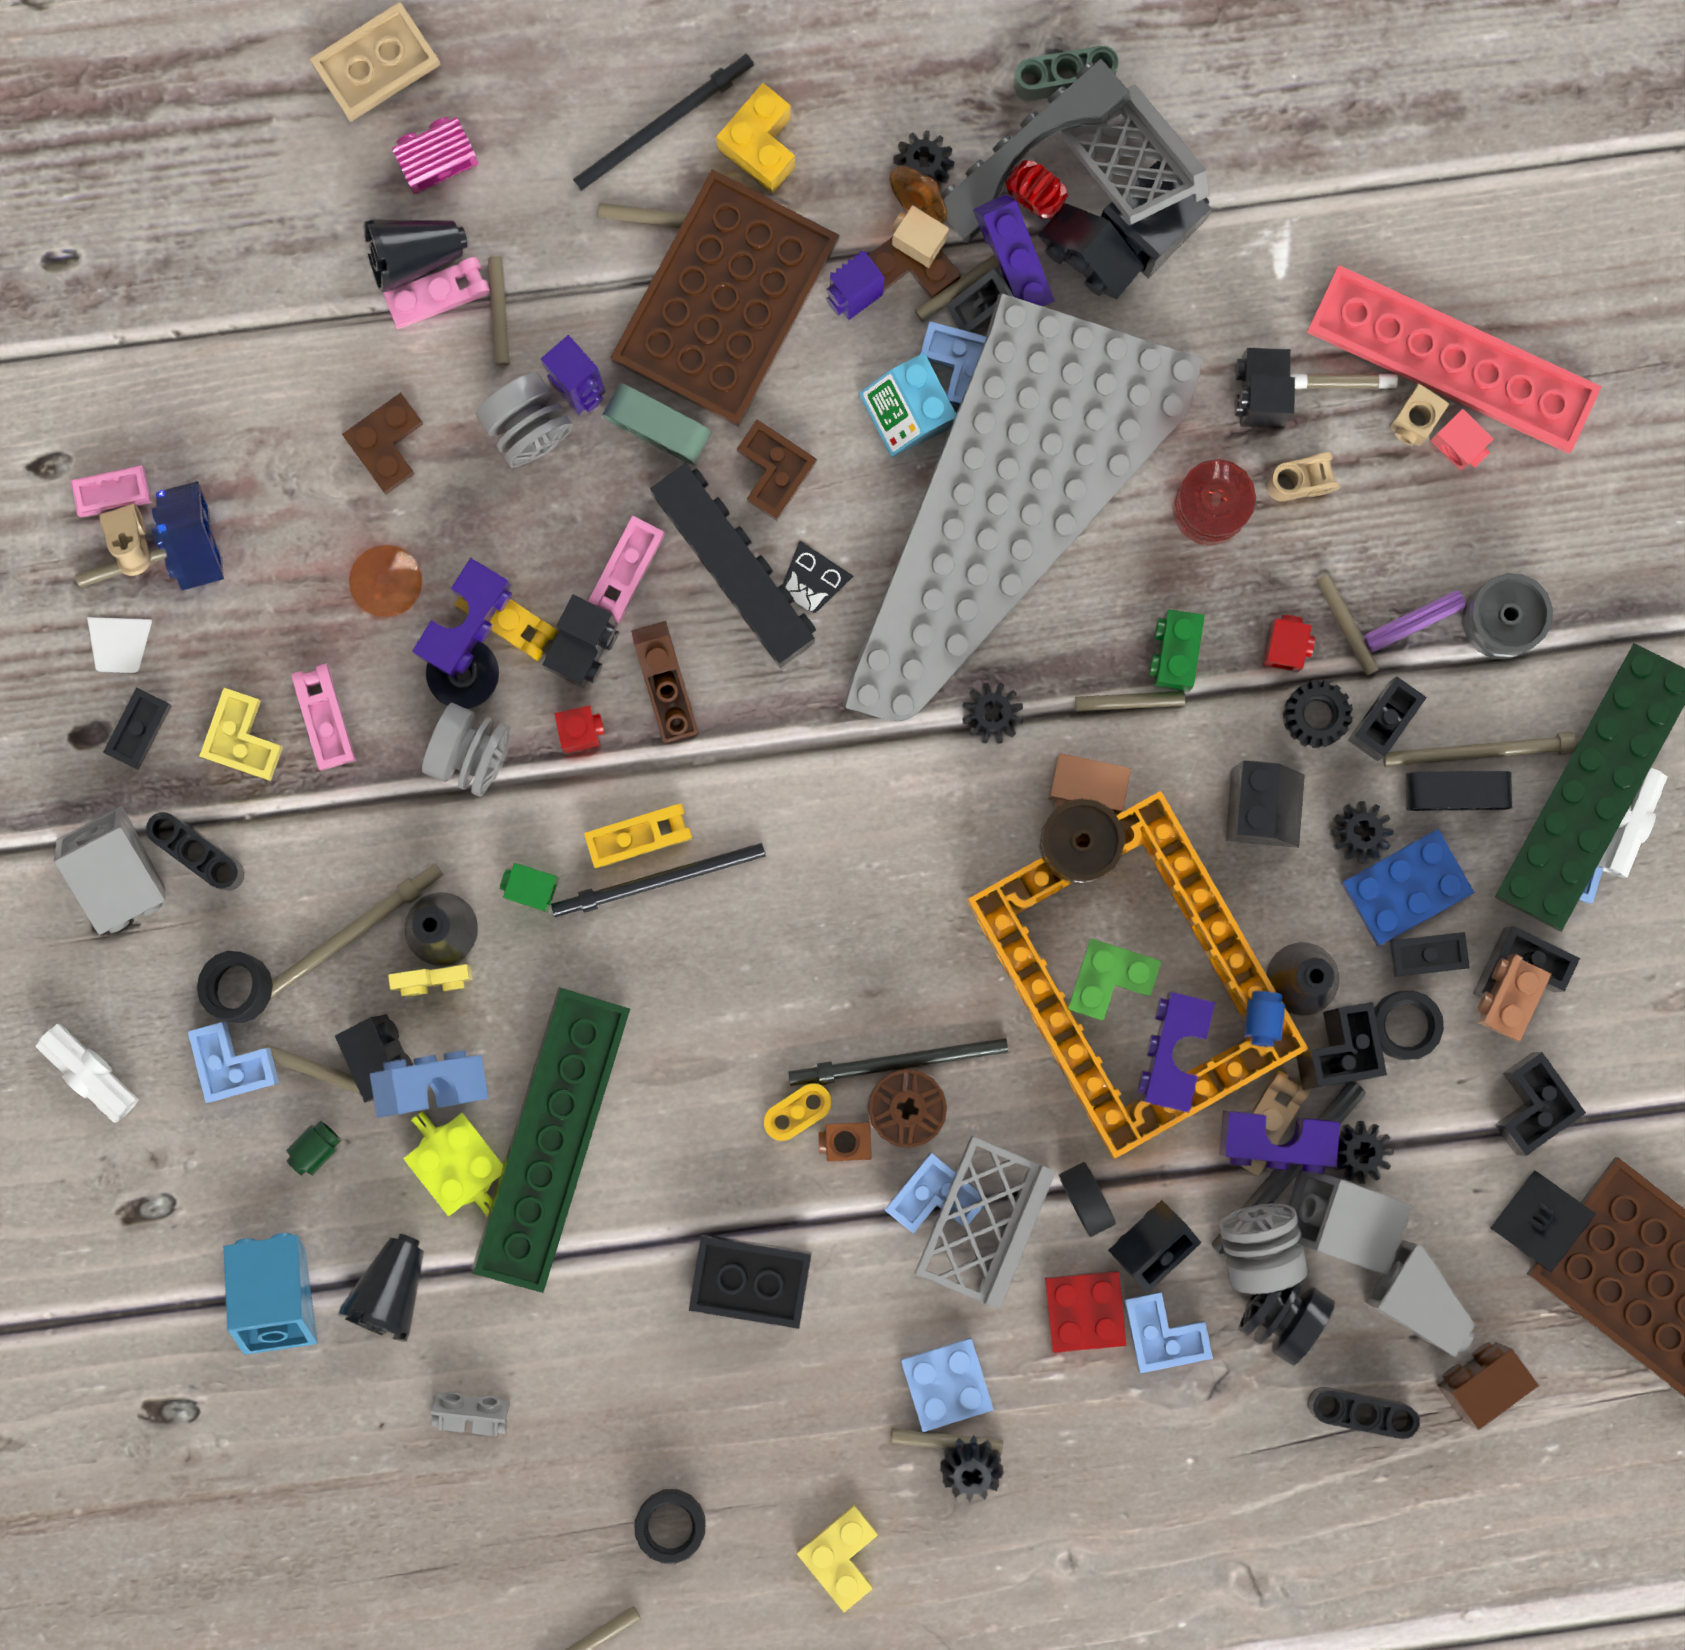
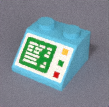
M925 353L891 369L859 393L891 458L951 429L956 416Z

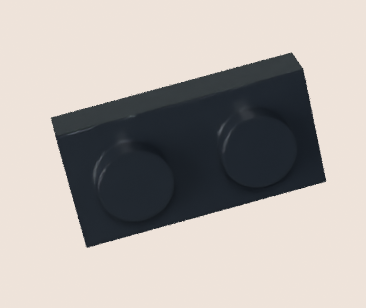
M136 687L103 753L139 770L172 705Z
M1465 932L1390 941L1394 977L1470 968Z

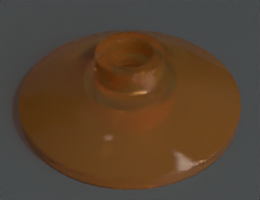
M897 166L890 173V185L902 207L908 212L913 205L943 224L947 219V210L939 193L937 183L931 177L923 176L918 171L907 166Z
M393 545L372 547L363 552L352 566L349 577L351 594L356 603L372 615L379 617L400 615L411 608L420 595L422 589L420 567L413 556L400 547ZM381 573L390 574L388 584H378V576Z

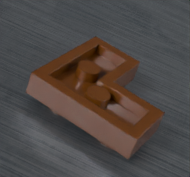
M893 237L868 255L884 276L883 291L911 272L928 296L933 298L961 277V274L942 250L939 251L928 268L892 245Z
M400 392L342 435L385 495L415 474L395 447V444L422 426L423 422Z
M758 419L737 448L738 453L766 470L747 497V502L777 521L817 463V458Z

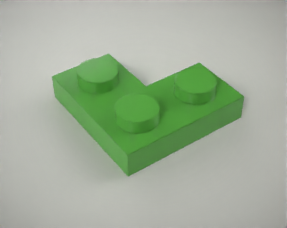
M1090 938L1067 1010L1104 1021L1115 986L1151 997L1162 961Z

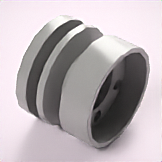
M530 373L508 383L487 398L475 413L489 436L505 433L499 439L496 446L501 453L507 452L504 458L510 468L522 466L544 456L555 448L573 429V424L569 418L561 416L563 409L559 404L544 407L553 395L539 373Z
M450 703L433 732L424 757L422 773L447 782L456 769L460 770L458 788L465 790L474 777L471 793L482 797L491 782L496 779L503 765L508 750L507 745L511 727L500 723L492 734L494 720L486 717L478 729L474 730L475 712Z
M1274 1203L1259 1204L1239 1209L1221 1219L1219 1230L1223 1238V1248L1226 1253L1230 1254L1226 1264L1233 1289L1250 1294L1270 1293L1286 1289L1305 1279L1308 1268L1304 1249L1301 1244L1297 1243L1301 1233L1297 1226V1213L1293 1207Z

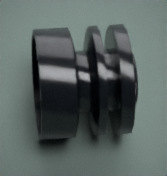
M1302 1281L1283 1290L1252 1294L1246 1304L1245 1312L1238 1327V1330L1247 1336L1257 1328L1254 1340L1259 1344L1266 1341L1274 1333L1275 1338L1272 1343L1271 1352L1292 1366L1299 1363L1315 1344L1329 1321L1335 1306L1334 1300L1314 1287H1311L1299 1298L1298 1293Z

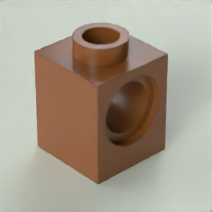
M870 1122L826 1124V1131L818 1132L819 1154H827V1162L872 1160ZM841 1131L851 1132L856 1139L854 1148L849 1152H840L834 1146V1138Z

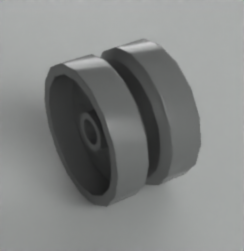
M1506 573L1490 579L1469 597L1463 609L1462 626L1467 640L1479 653L1492 659L1508 660L1531 650L1546 637L1552 625L1553 606L1548 593L1536 580L1523 574ZM1506 612L1511 616L1509 621L1504 617Z

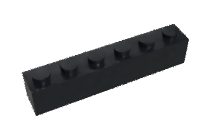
M684 463L650 488L651 494L778 667L781 668L815 643V637L812 633L816 631V628L805 613L798 616L792 608L791 604L795 600L783 584L777 587L769 577L773 570L764 557L759 555L755 558L749 550L748 546L752 542L740 526L734 529L726 517L730 515V512L721 499L716 497L712 500L705 490L709 484L697 468L691 471L687 464Z

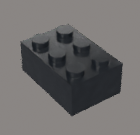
M702 1234L688 1311L799 1329L812 1252Z

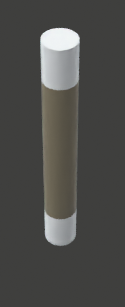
M1290 374V377H1295V389L1397 388L1398 382L1397 374Z

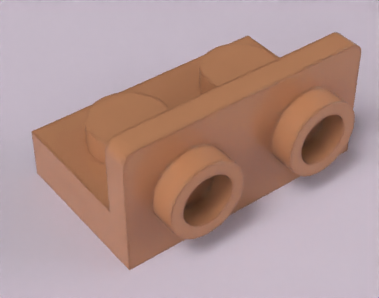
M1517 954L1508 955L1506 959L1501 958L1492 975L1496 982L1490 993L1485 992L1477 1006L1476 1011L1480 1013L1477 1022L1517 1042L1521 1041L1551 974L1523 961L1522 957Z

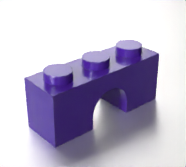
M1005 194L973 209L984 240L993 250L1000 265L1002 276L1013 296L1042 307L1054 302L1055 300L1017 201Z
M569 335L540 359L543 367L549 373L547 377L550 384L578 415L585 410L588 413L593 411L604 400L602 395L606 391L598 367Z
M469 558L451 587V590L457 596L467 601L469 606L467 619L463 624L455 628H445L431 620L412 652L452 678H455L458 672L463 674L473 660L474 655L470 653L477 641L484 642L493 627L490 620L496 610L502 612L511 599L512 593L509 591L511 588L509 581L474 559Z
M1168 992L1166 999H1159L1155 1020L1161 1022L1158 1034H1151L1146 1052V1056L1152 1057L1149 1072L1142 1071L1137 1091L1143 1094L1142 1102L1189 1113L1198 1076L1185 1073L1177 1068L1173 1061V1048L1180 1039L1187 1036L1202 1040L1207 1039L1215 1002L1175 992Z
M1223 1110L1219 1155L1229 1157V1164L1251 1166L1252 1159L1266 1161V1168L1288 1170L1289 1163L1303 1164L1302 1171L1325 1173V1166H1337L1340 1122L1296 1117L1295 1132L1292 1138L1282 1145H1274L1266 1135V1115Z

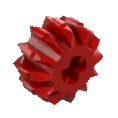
M1023 160L1010 173V178L1006 182L1008 193L1014 197V200L1040 219H1051L1055 213L1061 210L1064 206V201L1068 198L1066 186L1060 182V179L1034 160Z

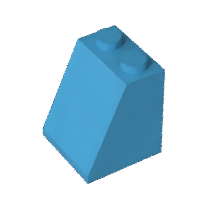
M278 1233L273 1235L271 1239L256 1241L255 1239L245 1238L237 1240L235 1244L225 1245L224 1267L227 1330L243 1354L248 1355L318 1344L306 1250L299 1236L290 1233Z

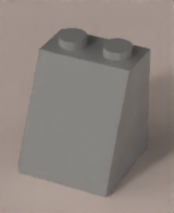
M123 806L57 839L54 863L99 935L107 931L115 933L126 927L130 922L129 920L141 913L143 916L150 915L162 907V902L165 901V888Z
M1302 1170L1298 1174L1288 1204L1297 1213V1226L1301 1233L1297 1243L1389 1275L1391 1266L1396 1259L1402 1232L1408 1223L1410 1204L1329 1175Z
M1403 1240L1397 1250L1396 1259L1391 1266L1389 1275L1382 1274L1365 1303L1439 1350L1456 1357L1459 1351L1464 1353L1470 1346L1474 1338V1334L1471 1331L1475 1324L1426 1250L1418 1244Z

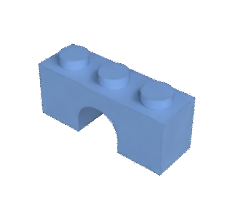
M463 1050L443 1054L444 1061L437 1062L436 1055L414 1058L413 1066H407L406 1059L383 1063L384 1071L370 1073L377 1118L429 1109L427 1098L429 1085L435 1093L437 1108L489 1099L482 1056L466 1057V1051Z

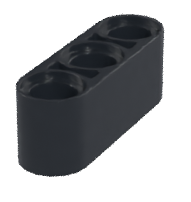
M1510 771L1405 773L1407 811L1512 809V778Z
M159 812L149 818L146 824L148 838L208 884L226 891L237 889L242 884L245 874L243 866L181 818L167 812ZM170 820L174 825V832L170 838L162 840L159 836V827L163 822ZM200 842L203 846V855L199 860L191 861L188 857V849L193 843ZM226 863L230 864L233 870L231 879L226 883H220L217 878L219 867Z
M1330 1387L1314 1389L1308 1398L1310 1413L1325 1424L1398 1439H1408L1414 1436L1420 1426V1418L1417 1412L1412 1407L1399 1401ZM1326 1396H1333L1335 1400L1334 1410L1327 1415L1320 1414L1318 1410L1320 1400ZM1363 1403H1369L1372 1409L1370 1418L1365 1422H1358L1355 1418L1356 1408ZM1398 1411H1406L1408 1415V1422L1402 1429H1394L1392 1426V1417Z

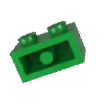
M1168 609L1163 618H1158L1155 640H1160L1158 654H1152L1149 675L1154 676L1153 687L1190 692L1194 687L1205 615Z

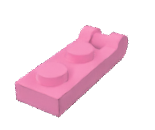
M477 257L465 259L458 265L407 283L389 292H384V297L397 329L488 295L491 290L488 282L482 279L479 272L482 269L479 259ZM466 277L469 286L460 290L456 281Z
M632 516L588 602L612 613L615 621L620 623L665 536V532ZM609 587L621 592L616 602L606 597Z
M328 664L316 666L315 671L305 674L303 670L292 673L293 684L318 769L323 771L356 761ZM321 684L323 693L310 696L309 687Z

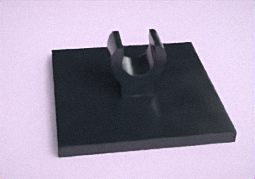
M1534 1170L1491 1226V1229L1552 1273L1595 1217L1596 1213Z

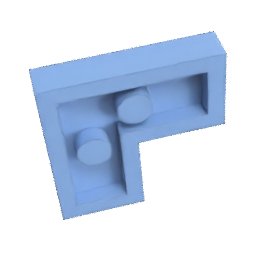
M929 321L921 354L925 353L929 362L954 368L947 397L952 405L960 406L984 346L986 336Z
M220 1022L188 1031L205 1103L279 1084L271 1049L264 1048L235 1056L227 1022Z
M930 1152L884 1210L914 1234L936 1205L940 1208L942 1207L956 1172ZM970 1183L960 1186L957 1197L962 1208L981 1200L977 1189ZM954 1203L949 1213L957 1210ZM983 1205L964 1213L968 1225L983 1208ZM959 1216L953 1218L963 1226Z
M1162 1292L1124 1299L1139 1373L1213 1359L1206 1322L1200 1321L1169 1328Z

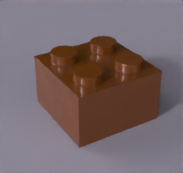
M1487 1342L1478 1347L1472 1353L1474 1359L1463 1367L1461 1364H1457L1448 1369L1442 1375L1444 1381L1437 1385L1461 1420L1477 1430L1486 1426L1539 1387L1515 1351L1497 1342L1493 1345Z

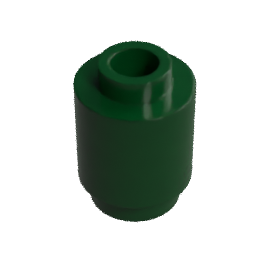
M320 1120L315 1126L311 1124L286 1149L290 1156L286 1161L301 1176L305 1172L313 1176L338 1150L336 1146L342 1140L326 1123Z

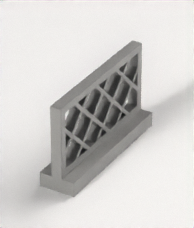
M1136 84L1127 88L1131 99L1104 123L1083 124L1061 131L1062 139L1130 224L1138 222L1189 196H1192L1196 202L1209 196L1207 170ZM1120 115H1123L1126 119L1124 127L1107 125L1108 121ZM1083 133L1095 134L1092 142L1080 141L1075 137ZM1103 135L1120 137L1117 145L1100 143ZM1127 138L1142 139L1144 141L1142 148L1125 146ZM1096 153L1113 155L1110 163L1094 162L1093 160ZM1120 156L1137 158L1135 166L1118 165ZM1145 159L1161 162L1159 170L1142 168ZM1113 175L1130 177L1127 185L1113 184L1110 181ZM1138 178L1155 180L1152 188L1137 187L1135 184ZM1162 181L1177 182L1180 185L1171 191L1160 189ZM1130 197L1148 199L1147 203L1134 209L1128 204Z
M971 1136L914 1273L984 1302L996 1309H1000L1056 1171ZM977 1146L990 1152L995 1165L979 1173L975 1172L971 1162ZM997 1155L1009 1160L1000 1163ZM1014 1163L1028 1167L1023 1182L1009 1187L1002 1169ZM967 1169H969L971 1176L963 1179ZM997 1171L1004 1190L986 1198L978 1179ZM973 1181L981 1200L962 1208L957 1197L960 1186ZM1019 1190L1017 1197L1014 1200L1012 1193ZM1007 1195L1012 1207L1008 1217L995 1222L988 1203ZM954 1203L957 1210L949 1213ZM983 1205L990 1225L971 1232L964 1213ZM959 1216L966 1235L947 1242L942 1230L947 1220ZM1005 1224L1003 1231L1000 1235L998 1227ZM993 1230L998 1242L993 1252L981 1256L974 1237ZM940 1237L943 1245H940L935 1248L937 1241ZM969 1240L976 1259L957 1267L950 1248ZM945 1250L952 1269L939 1275L927 1271L926 1268L931 1256ZM991 1259L986 1270L984 1261ZM979 1264L983 1274L978 1291L966 1287L959 1273ZM955 1274L958 1283L947 1279V1277Z

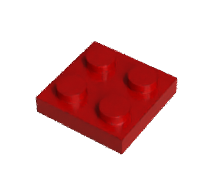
M1119 1271L1045 1277L1052 1353L1127 1346Z

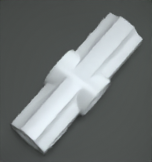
M1654 768L1650 769L1597 867L1603 868L1604 872L1622 878L1628 877L1641 843L1646 841L1654 826L1656 814L1653 812L1668 776Z
M56 1024L39 1039L35 1047L63 1073L62 1078L79 1095L84 1098L88 1097L114 1123H118L139 1101L111 1073L112 1068L93 1050L86 1049L61 1024Z

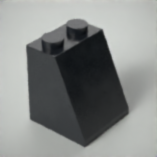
M1156 161L1150 169L1159 170L1161 162ZM1138 178L1135 186L1152 188L1155 180ZM1162 181L1160 189L1171 191L1180 185L1177 182ZM1189 196L1138 222L1130 224L1116 205L1111 202L1102 211L1101 217L1113 224L1143 264L1144 268L1140 272L1149 279L1208 218L1212 208L1208 205L1209 200L1207 197L1196 202L1192 196ZM1130 197L1128 204L1134 209L1147 203L1148 199Z
M1243 760L1231 769L1226 841L1299 848L1305 775L1279 763Z

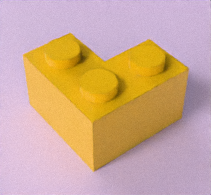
M762 83L716 136L718 150L772 195L795 169V155L775 139L777 134L791 119V105L766 84Z

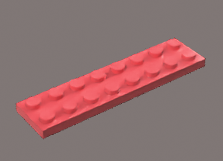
M1340 265L1336 268L1306 332L1568 454L1573 451L1602 387Z

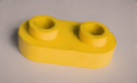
M807 1084L771 1107L764 1117V1128L767 1134L775 1140L786 1141L825 1117L830 1111L832 1104L828 1090L819 1084ZM817 1095L820 1098L821 1103L817 1109L807 1107L806 1099L808 1096ZM779 1115H785L789 1118L790 1124L786 1129H779L776 1126L775 1120Z

